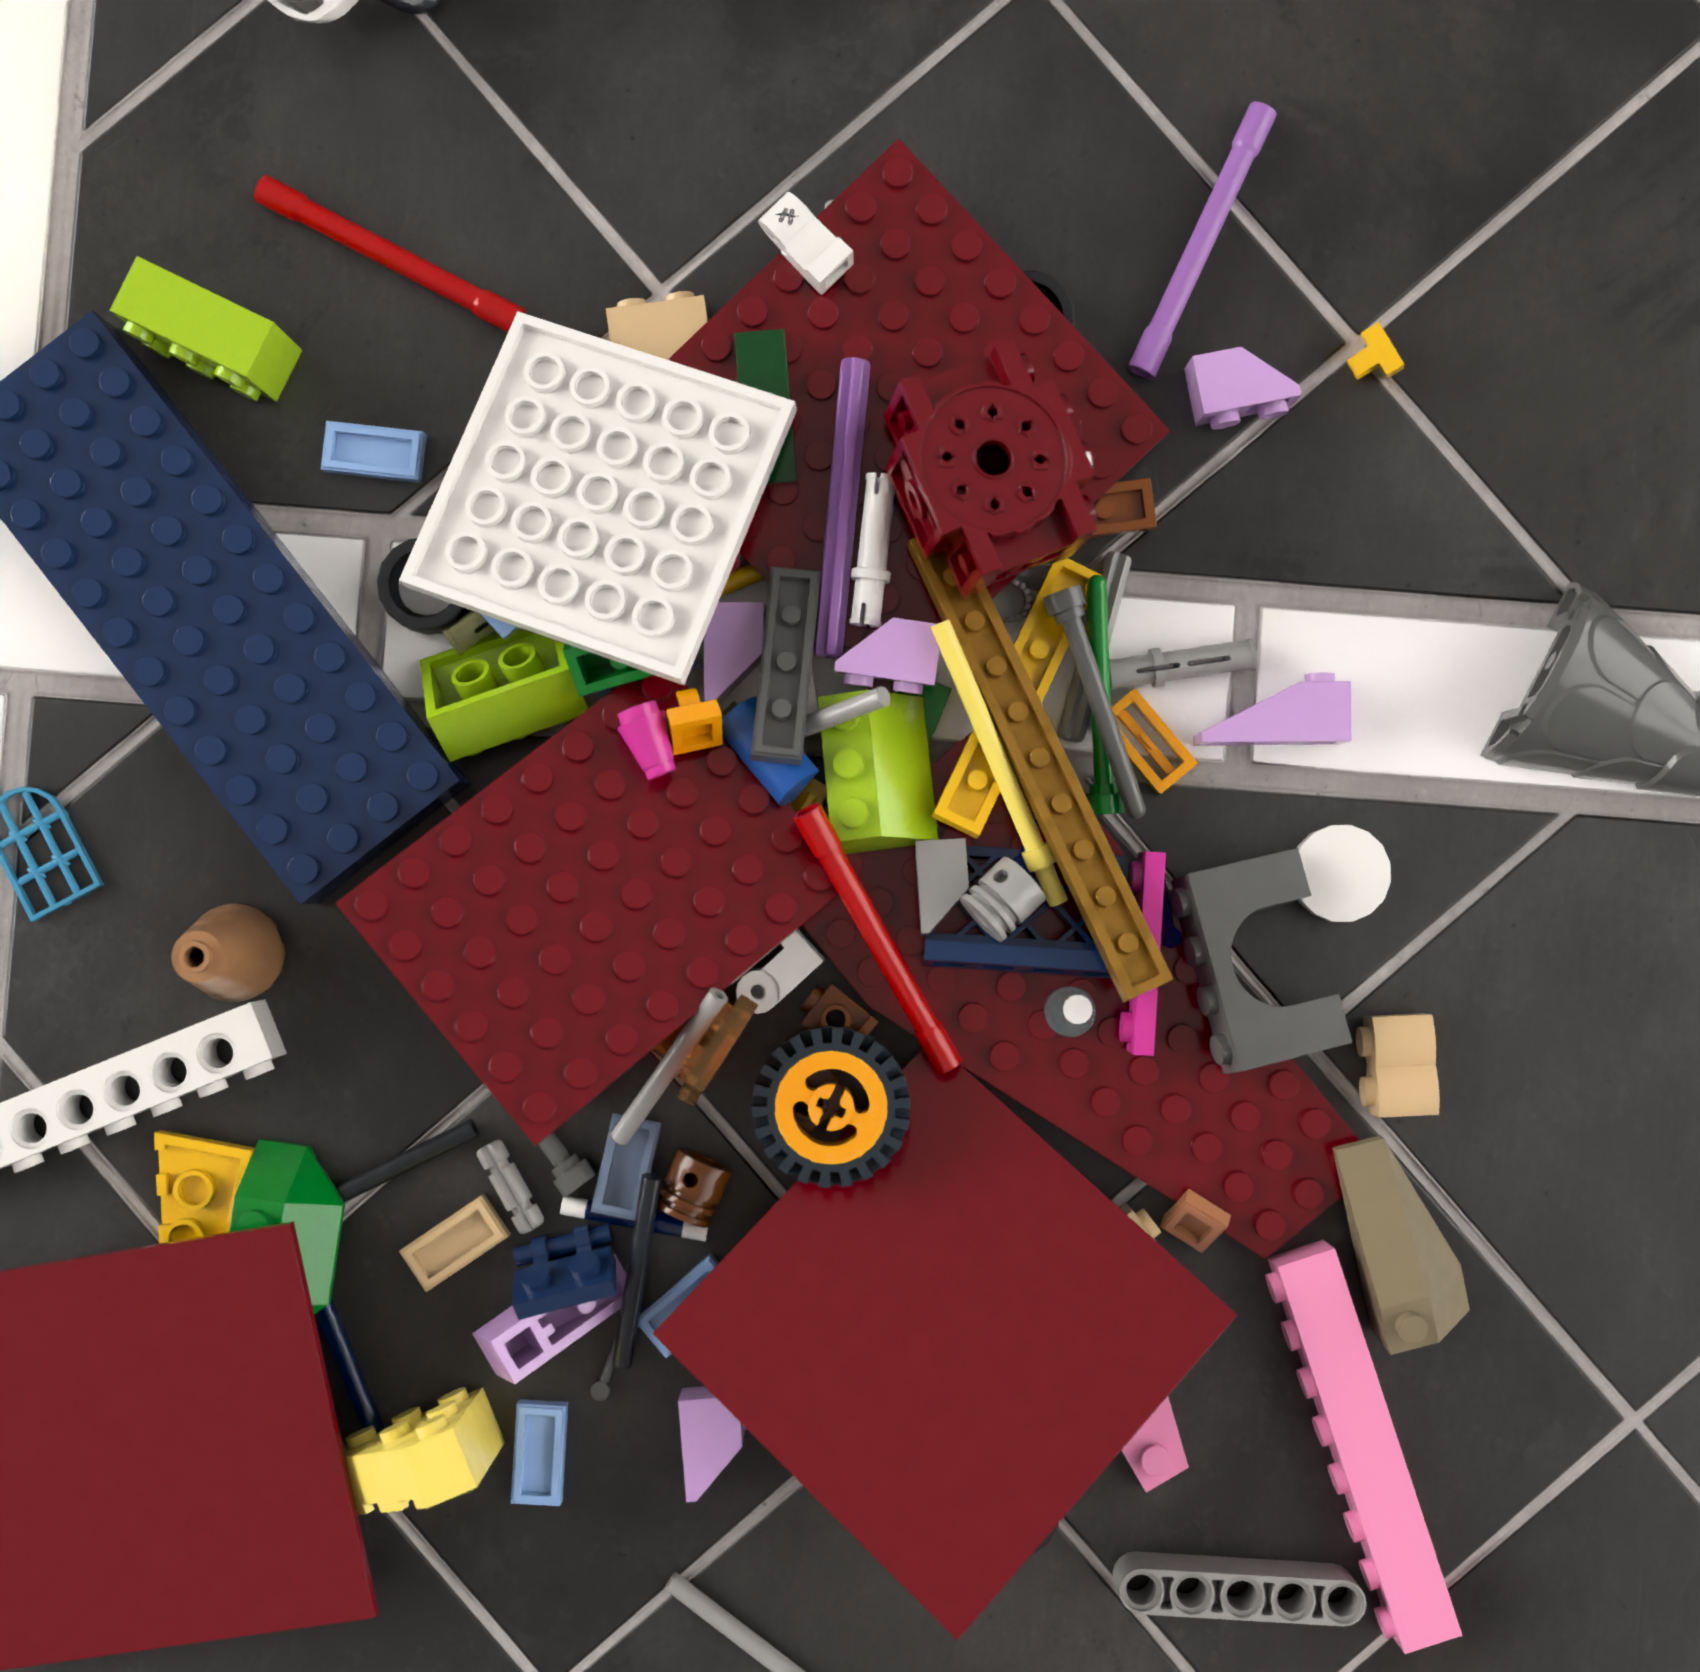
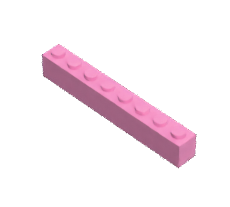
M1322 1239L1268 1257L1272 1272L1265 1274L1266 1283L1275 1303L1282 1302L1287 1320L1281 1322L1282 1332L1291 1351L1298 1350L1303 1368L1296 1370L1298 1381L1307 1399L1313 1397L1319 1415L1312 1417V1423L1322 1447L1329 1445L1334 1463L1327 1465L1328 1472L1337 1494H1345L1350 1511L1343 1512L1344 1521L1353 1542H1361L1365 1558L1359 1560V1566L1370 1591L1376 1589L1381 1606L1374 1608L1384 1637L1386 1639L1393 1637L1404 1654H1408L1462 1636L1336 1249Z

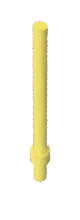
M950 619L932 626L931 629L1025 848V851L1021 853L1028 871L1035 872L1049 907L1060 905L1066 902L1068 898L1053 865L1056 860L1048 843L1044 842L951 621Z

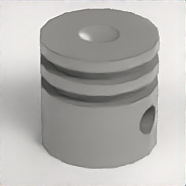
M1006 856L979 879V886L973 885L969 889L970 895L965 893L960 897L963 907L991 937L1001 943L1007 937L1005 932L1011 934L1016 929L1015 924L1020 925L1046 900L1045 894L1034 879L1015 861Z

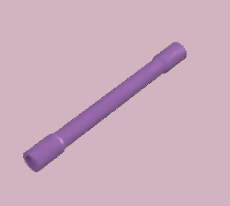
M1250 103L1232 141L1230 154L1150 325L1144 330L1128 364V370L1140 378L1154 380L1172 342L1173 331L1254 158L1260 153L1274 123L1277 113L1271 106L1265 103Z

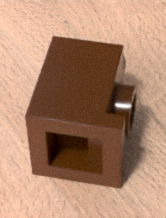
M833 982L826 990L817 985L800 1006V1009L806 1013L801 1024L808 1029L829 1026L826 1022V1015L835 1009L842 1011L845 1015L846 1020L841 1027L852 1028L863 1034L869 1035L879 1022L876 1016Z

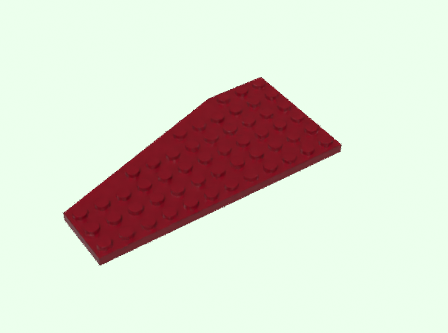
M970 734L931 764L935 806L946 787ZM1001 792L977 839L937 820L939 840L966 838L967 846L1025 849ZM1028 803V806H1029V808H1030V810H1031V813H1032V815H1033V818H1034V820H1035V822H1036V825H1037V827H1038V829H1039V832H1040V834H1041V837H1042V839H1043L1044 842H1047L1046 839H1045V837H1044V835H1043V833H1042V830H1041V828H1040V826H1039V824H1038V822H1037V820H1036V818H1035V816H1034V814H1033V811H1032V809H1031V807H1030V805H1029V803ZM1099 822L1113 854L1127 856ZM915 846L846 854L936 1018L943 1023L961 1055V1066L1176 1203L1190 1189L1231 1215L1228 1228L1223 1233L1264 1259H1267L1343 1196L1332 1147L1360 1141L1359 1138L1293 1058L1243 1072L1223 1074L1221 1065L1215 1062L1210 1050V1037L1213 1035L1208 1016L1201 1012L1197 1002L1196 991L1199 983L1195 968L1189 965L1184 954L1183 941L1186 935L1183 924L1164 900L1160 952L1173 980L1158 986L1154 1056L1133 1055L1126 1051L1127 1042H1120L1119 1040L1121 1012H1129V1000L1122 1001L1112 979L922 966L924 936H921ZM972 859L979 867L987 861V859ZM1000 860L993 863L984 873L986 874ZM1053 864L1062 886L1065 887L1067 883L1058 864ZM968 867V876H970L973 871ZM978 877L971 884H969V889L973 885L979 886ZM1069 890L1066 893L1068 900L1060 905L1078 923L1083 917ZM840 896L836 897L807 921L803 927L868 1007L916 1037L915 1029ZM1046 901L1043 902L1029 917H1031L1038 909H1040L1046 903ZM955 905L936 925L935 932L957 934L971 921ZM1052 907L1031 924L1045 940L1057 941L1071 929ZM1085 923L1081 928L1093 940ZM976 927L966 934L983 936ZM1026 930L1016 937L1033 939ZM1075 933L1066 940L1083 942ZM1073 995L1086 997L1092 1005L1090 1018L1082 1024L1069 1022L1063 1013L1065 1001Z

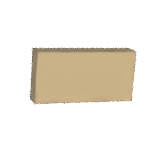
M484 1193L403 1247L399 1252L425 1292H427L508 1238L511 1232Z

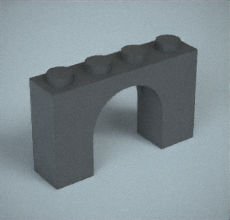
M1298 848L1188 873L1171 881L1173 887L1170 893L1171 906L1175 915L1182 920L1186 935L1183 941L1184 954L1189 965L1195 968L1199 983L1196 991L1197 1002L1201 1012L1208 1016L1213 1035L1210 1037V1050L1215 1062L1221 1065L1223 1074L1243 1072L1353 1043L1339 994L1288 1006L1268 1005L1257 1000L1244 989L1233 969L1231 958L1232 942L1238 927L1246 917L1255 911L1292 903L1311 896Z

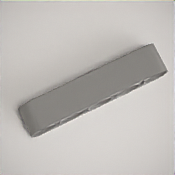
M1135 1551L1128 1552L1119 1557L1114 1564L1112 1572L1116 1589L1124 1606L1131 1612L1141 1615L1343 1627L1358 1622L1365 1614L1367 1606L1365 1594L1349 1571L1343 1566L1334 1563ZM1136 1575L1150 1577L1148 1584L1140 1590L1127 1588L1129 1580ZM1186 1578L1199 1579L1198 1586L1190 1593L1177 1591L1178 1585ZM1237 1581L1249 1582L1247 1589L1241 1595H1227L1228 1589L1233 1583ZM1285 1585H1298L1297 1591L1292 1597L1288 1599L1277 1598L1279 1591ZM1337 1587H1347L1346 1595L1337 1602L1328 1601L1332 1590Z

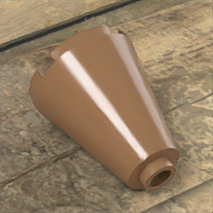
M226 904L206 912L176 941L172 949L171 960L175 971L180 977L207 995L221 1001L240 1002L252 999L271 988L282 972L286 952L284 943H282L277 930L278 927L271 917L255 907L242 904Z

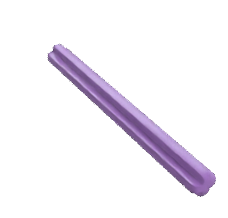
M858 357L843 358L840 369L814 640V654L824 658H840L843 654L871 367L869 361Z

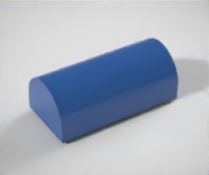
M754 696L735 706L723 717L722 735L724 740L780 806H784L798 798L819 770L804 752L802 766L751 760L757 697Z

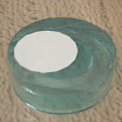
M1063 986L1054 990L1048 996L1044 1005V1016L1049 1027L1056 1033L1066 1037H1076L1090 1029L1095 1020L1096 1008L1087 992L1074 986Z

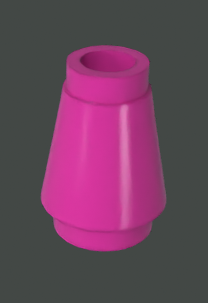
M656 700L639 704L617 714L621 726L617 729L641 769L645 772L647 780L676 770L665 710H659Z

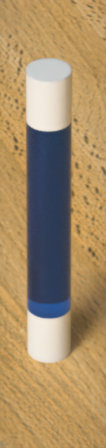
M567 1196L562 1199L561 1215L634 1228L635 1221L591 1212L593 1200L574 1196ZM656 1212L653 1232L706 1242L709 1227L694 1226L668 1214Z

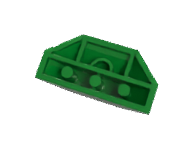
M261 1138L256 1144L235 1194L229 1232L294 1221L315 1315L331 1303L345 1203L329 1176L317 1161V1156L310 1145Z

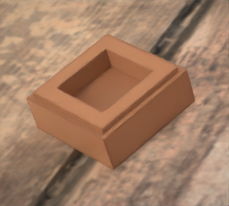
M1188 1189L1179 1198L1177 1203L1164 1214L1160 1227L1202 1253L1228 1228L1231 1215Z

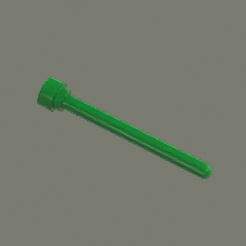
M1093 575L1087 581L1089 642L1111 704L1107 582L1103 576ZM1091 711L1094 783L1089 784V793H1085L1095 815L1124 813L1125 807L1117 784L1114 782V775Z

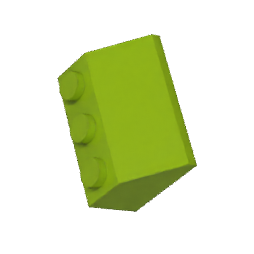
M517 629L506 640L498 633L486 636L463 652L464 654L461 656L452 648L420 660L427 720L449 762L466 756L477 755L486 749L512 740L523 739L534 732L560 723L571 722L589 709L587 696L579 697L563 653L565 643L528 630Z
M870 690L818 696L819 710ZM889 693L891 701L888 706L821 731L829 820L841 840V846L845 854L915 846V841L939 840L937 819L931 817L936 806L923 697Z

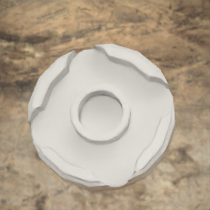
M1329 825L1310 833L1297 846L1311 892L1310 897L1298 900V902L1312 915L1329 922H1353L1371 914L1384 901L1391 883V864L1383 845L1368 831L1352 825Z

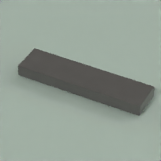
M771 566L751 748L752 761L802 766L821 571Z

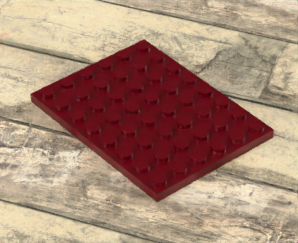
M656 675L617 686L335 903L535 1147L685 1024L699 1010L702 1000L711 988H718L722 991L726 990L839 896L821 862L813 855L793 819L796 812L788 803L780 806L724 738L723 745L674 755L675 771L647 780L645 772L641 769L617 729L621 726L617 714L656 700L660 711L665 710L666 718L667 709L679 707L676 692L690 688L686 684L682 685Z

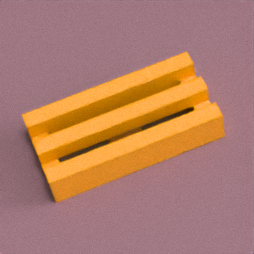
M1136 688L1132 689L1112 706L1115 717H1118L1165 773L1166 777L1161 780L1121 733L1132 766L1157 795L1162 794L1198 764ZM1132 704L1181 762L1177 768L1173 767L1126 711V707Z

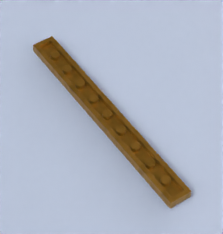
M916 539L909 540L907 548L942 622L948 619L951 621L1017 780L1122 1001H1128L1173 980L987 588L985 587L981 593L963 599L944 555L941 554L924 560Z

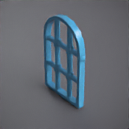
M19 787L9 790L0 796V812L10 830L8 831L10 836L0 841V863L31 922H35L64 906H69L73 901L104 886L69 818L68 812L54 795L41 788ZM30 792L37 793L48 799L56 809V812L43 818ZM18 794H22L34 817L32 819L33 824L20 831L5 804L10 798ZM58 819H61L76 847L63 855L49 830L51 829L49 824ZM39 829L53 854L51 855L53 860L41 867H38L25 842L28 841L26 836ZM14 842L17 843L29 866L27 868L29 873L20 878L17 877L3 848ZM80 855L94 882L80 890L69 868V865H71L69 860ZM57 866L60 867L73 892L72 895L59 902H56L44 879L47 878L44 873ZM33 879L36 880L49 905L48 908L38 913L35 912L22 887L23 884Z

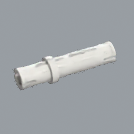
M872 472L867 473L865 478L866 489L857 567L851 569V579L855 581L849 624L860 627L870 625L871 628H880L882 625L881 613L885 584L890 583L891 573L886 571L895 491L888 474L881 473L880 477H877V473Z

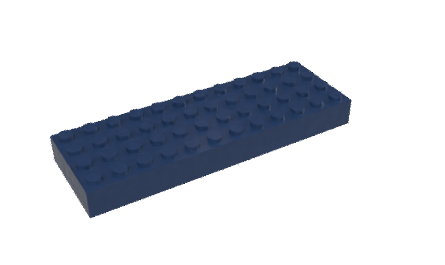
M91 310L0 381V519L301 905L318 904L471 784L454 761L449 762L439 741L114 326Z

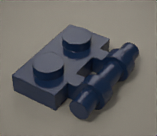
M590 1223L574 1227V1232L549 1238L547 1234L533 1237L530 1244L513 1248V1257L517 1267L533 1263L529 1267L514 1270L512 1306L518 1320L617 1295L616 1259L611 1246L596 1249L598 1246L614 1242L610 1223L591 1227ZM575 1252L577 1253L576 1255H573V1256H569V1257H565V1258H561V1259L554 1260L555 1257H559V1256H563V1255H567V1254H571V1253H575Z

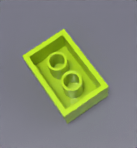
M136 256L110 308L112 313L126 323L123 331L142 341L141 345L167 359H170L172 355L185 362L187 368L210 380H214L216 376L230 384L229 387L232 390L256 402L260 394L275 402L278 401L302 352V349L274 322Z

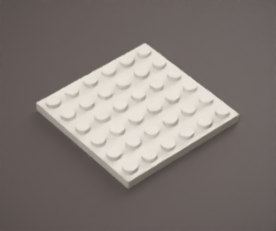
M517 311L399 581L406 588L685 685L797 412L796 403L787 398Z

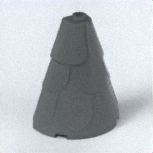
M1577 582L1569 583L1547 624V627L1558 632L1520 707L1502 712L1480 756L1503 766L1570 774L1573 778L1635 784L1637 790L1700 797V691H1692L1657 650L1651 645H1646L1602 597Z

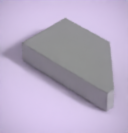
M966 838L915 841L921 936L929 935L952 907L957 904L960 897L969 889Z

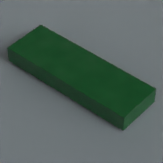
M785 329L734 333L738 383L791 400ZM793 421L767 485L797 483Z

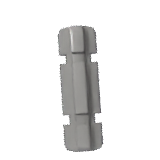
M494 1140L477 1151V1157L484 1170L489 1168L491 1172L489 1179L507 1211L512 1210L514 1216L511 1219L518 1232L521 1234L528 1233L544 1222V1216L536 1203L532 1205L529 1199L533 1196L514 1162L511 1164L508 1162L507 1158L510 1154L501 1140Z

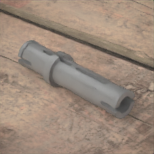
M1245 639V641L1204 645L1162 652L1160 648H1152L1145 655L1109 659L1110 689L1115 690L1120 687L1152 684V687L1157 688L1164 687L1166 681L1246 669L1254 670L1257 668L1256 646L1253 639ZM1224 656V659L1220 661L1188 665L1189 661ZM1174 664L1172 668L1136 672L1138 668Z

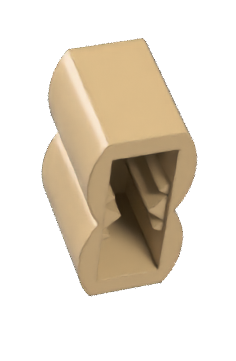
M1414 1013L1364 1016L1363 1027H1357L1356 1030L1357 1051L1360 1057L1366 1058L1367 1064L1366 1077H1360L1359 1095L1362 1106H1369L1370 1115L1378 1118L1439 1115V1083L1435 1065L1436 1036L1432 1014Z

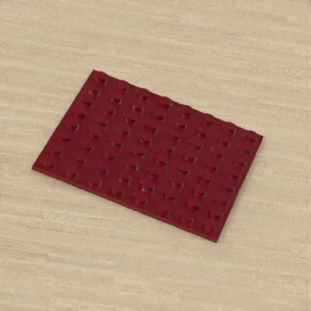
M899 138L816 217L836 238L839 236L853 250L854 264L826 292L820 295L780 252L668 359L669 361L738 383L734 333L785 329L791 400L795 401L797 412L793 419L797 483L767 485L765 487L740 554L768 583L770 581L771 566L821 571L840 369L843 358L858 357L869 361L871 365L851 569L857 567L866 474L874 472L877 473V477H880L881 473L887 474L885 467L896 448L895 441L883 415L899 382L919 374L921 381L989 356L995 345L1014 339L1020 354L1025 353L1032 363L1035 375L1034 386L1053 379L1059 393H1064L1072 405L1074 421L1072 423L1080 441L1084 440L1087 442L1094 456L1095 466L1093 471L1095 475L1081 490V494L1087 495L1093 504L1170 432V429ZM958 489L960 495H964V491ZM896 493L886 571L891 573L890 583L885 584L881 622L884 625L894 617L939 624L942 622L941 617L907 548L909 540L915 537ZM1020 573L986 586L992 600ZM851 574L842 655L878 629L871 628L870 625L860 627L849 624L855 581L851 579ZM874 678L873 687H867L868 690L883 686L889 693L895 692L893 691L894 681Z
M921 1049L902 1070L908 1085L911 1102L910 1122L908 1131L905 1132L903 1137V1143L899 1151L892 1155L891 1161L883 1169L879 1168L875 1171L872 1177L865 1181L860 1179L852 1182L853 1185L851 1186L830 1185V1188L819 1187V1184L808 1182V1184L796 1181L652 1334L958 1641L1236 1318L1237 1314L963 1066L959 1064L949 1072L937 1074L925 1052ZM850 1124L834 1142L848 1138L857 1129Z
M294 1221L0 1270V1670L376 1618L379 1610Z

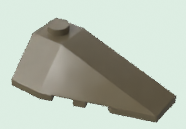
M1381 1135L1332 1147L1372 1332L1390 1355L1439 1343L1470 1310L1461 1264Z

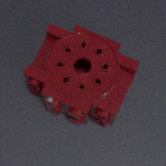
M1014 339L995 345L989 356L921 381L919 374L900 381L883 415L896 444V448L885 470L924 560L941 554L944 555L963 599L981 593L988 585L1052 560L1054 564L1071 557L1097 531L1095 526L1097 515L1094 505L1087 495L1081 494V490L1095 475L1093 471L1095 462L1091 448L1086 441H1080L1072 423L1074 421L1072 405L1064 393H1059L1054 380L1052 379L1034 386L1035 375L1032 363L1025 353L1020 354ZM958 489H962L964 495H960Z

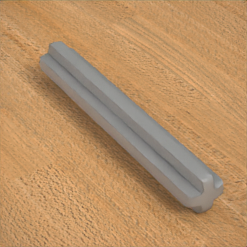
M1108 552L1106 554L1100 572L1107 582L1109 644L1132 562L1131 557L1119 552ZM1087 620V624H1086L1085 630H1086V633H1087V636H1088V639H1089V634H1088V620ZM1075 665L1057 734L1058 737L1064 740L1079 743L1085 737L1091 708Z

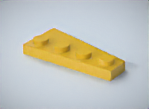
M165 1130L154 1132L155 1150H158L159 1174H156L157 1196H161L162 1224L158 1226L159 1244L229 1232L234 1197L255 1148Z

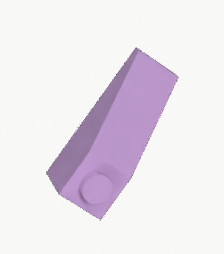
M1335 673L1305 674V681L1294 684L1194 735L1193 746L1340 745L1352 741L1351 681H1335Z
M614 1254L616 1259L617 1295L518 1320L514 1308L511 1306L473 1332L474 1338L495 1374L513 1384L518 1383L621 1309L626 1273L616 1255Z

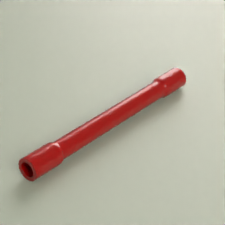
M264 175L256 185L254 191L255 202L291 221L300 222L472 311L476 317L507 333L517 311L527 314V309L490 290L481 289L313 202L302 192L269 175Z
M814 803L803 808L793 816V819L813 855L821 862L915 1029L916 1038L937 1074L951 1071L961 1063L962 1057L943 1023L936 1018L842 849L841 840L820 803Z

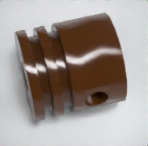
M679 1147L665 1178V1182L668 1185H663L660 1190L662 1196H659L657 1208L683 1222L708 1228L711 1222L709 1216L714 1215L716 1211L714 1205L719 1204L733 1170L724 1163L703 1153Z

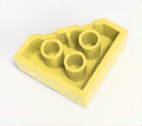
M466 1387L458 1388L440 1397L437 1400L439 1404L437 1407L422 1412L419 1406L413 1407L391 1419L393 1425L376 1432L372 1425L356 1431L345 1438L347 1444L343 1449L358 1515L368 1514L375 1509L373 1504L375 1503L378 1504L381 1513L402 1511L410 1506L408 1502L412 1499L416 1509H425L477 1488L505 1443L483 1387L470 1393L467 1392Z

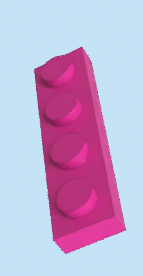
M1138 852V862H1130L1129 887L1131 891L1136 892L1135 900L1160 950L1166 853ZM1158 987L1130 999L1129 1012H1121L1119 1040L1120 1042H1127L1126 1051L1133 1055L1154 1056Z

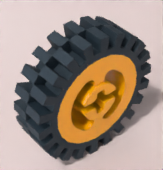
M821 1026L820 1028L802 1031L787 1039L770 1055L763 1065L752 1094L753 1104L751 1110L755 1123L754 1130L757 1139H760L763 1144L764 1152L769 1159L772 1158L779 1165L778 1168L785 1174L790 1173L797 1177V1181L808 1184V1182L819 1184V1187L830 1188V1185L851 1186L853 1185L852 1182L860 1179L865 1181L872 1177L873 1173L879 1168L883 1169L891 1161L892 1155L899 1151L910 1122L911 1102L908 1085L898 1062L874 1038L848 1027ZM838 1069L848 1072L860 1081L869 1098L867 1108L858 1110L854 1106L852 1093L845 1086L840 1096V1106L845 1108L843 1114L834 1112L826 1128L828 1131H837L848 1124L855 1126L856 1132L841 1141L827 1142L812 1137L800 1126L796 1118L794 1104L803 1101L808 1105L810 1119L815 1125H818L822 1116L823 1106L817 1103L820 1097L829 1099L836 1086V1082L827 1081L819 1084L817 1087H810L806 1079L820 1070Z

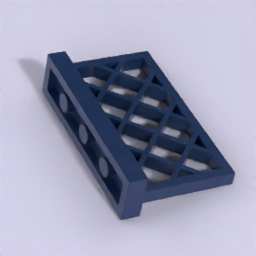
M966 845L967 865L973 871L968 876L969 884L977 877L981 879L985 875V870L997 860H1001L1006 856L1021 866L1041 888L1039 881L1034 876L1035 872H1029L1022 863L1025 861L1021 853L1025 849ZM1114 855L1129 885L1130 856ZM972 859H987V861L979 867ZM1068 885L1063 887L1065 893L1069 891ZM960 900L956 906L971 922L957 934L936 933L935 927L929 935L924 936L922 966L1112 979L1095 942L1081 928L1085 924L1083 918L1076 923L1061 905L1052 907L1071 928L1057 941L1045 940L1031 925L1050 908L1047 900H1045L1046 903L1021 923L1002 943L995 940L981 928L966 911ZM976 927L983 936L966 934ZM1026 930L1033 939L1016 937ZM1075 933L1083 942L1066 940Z

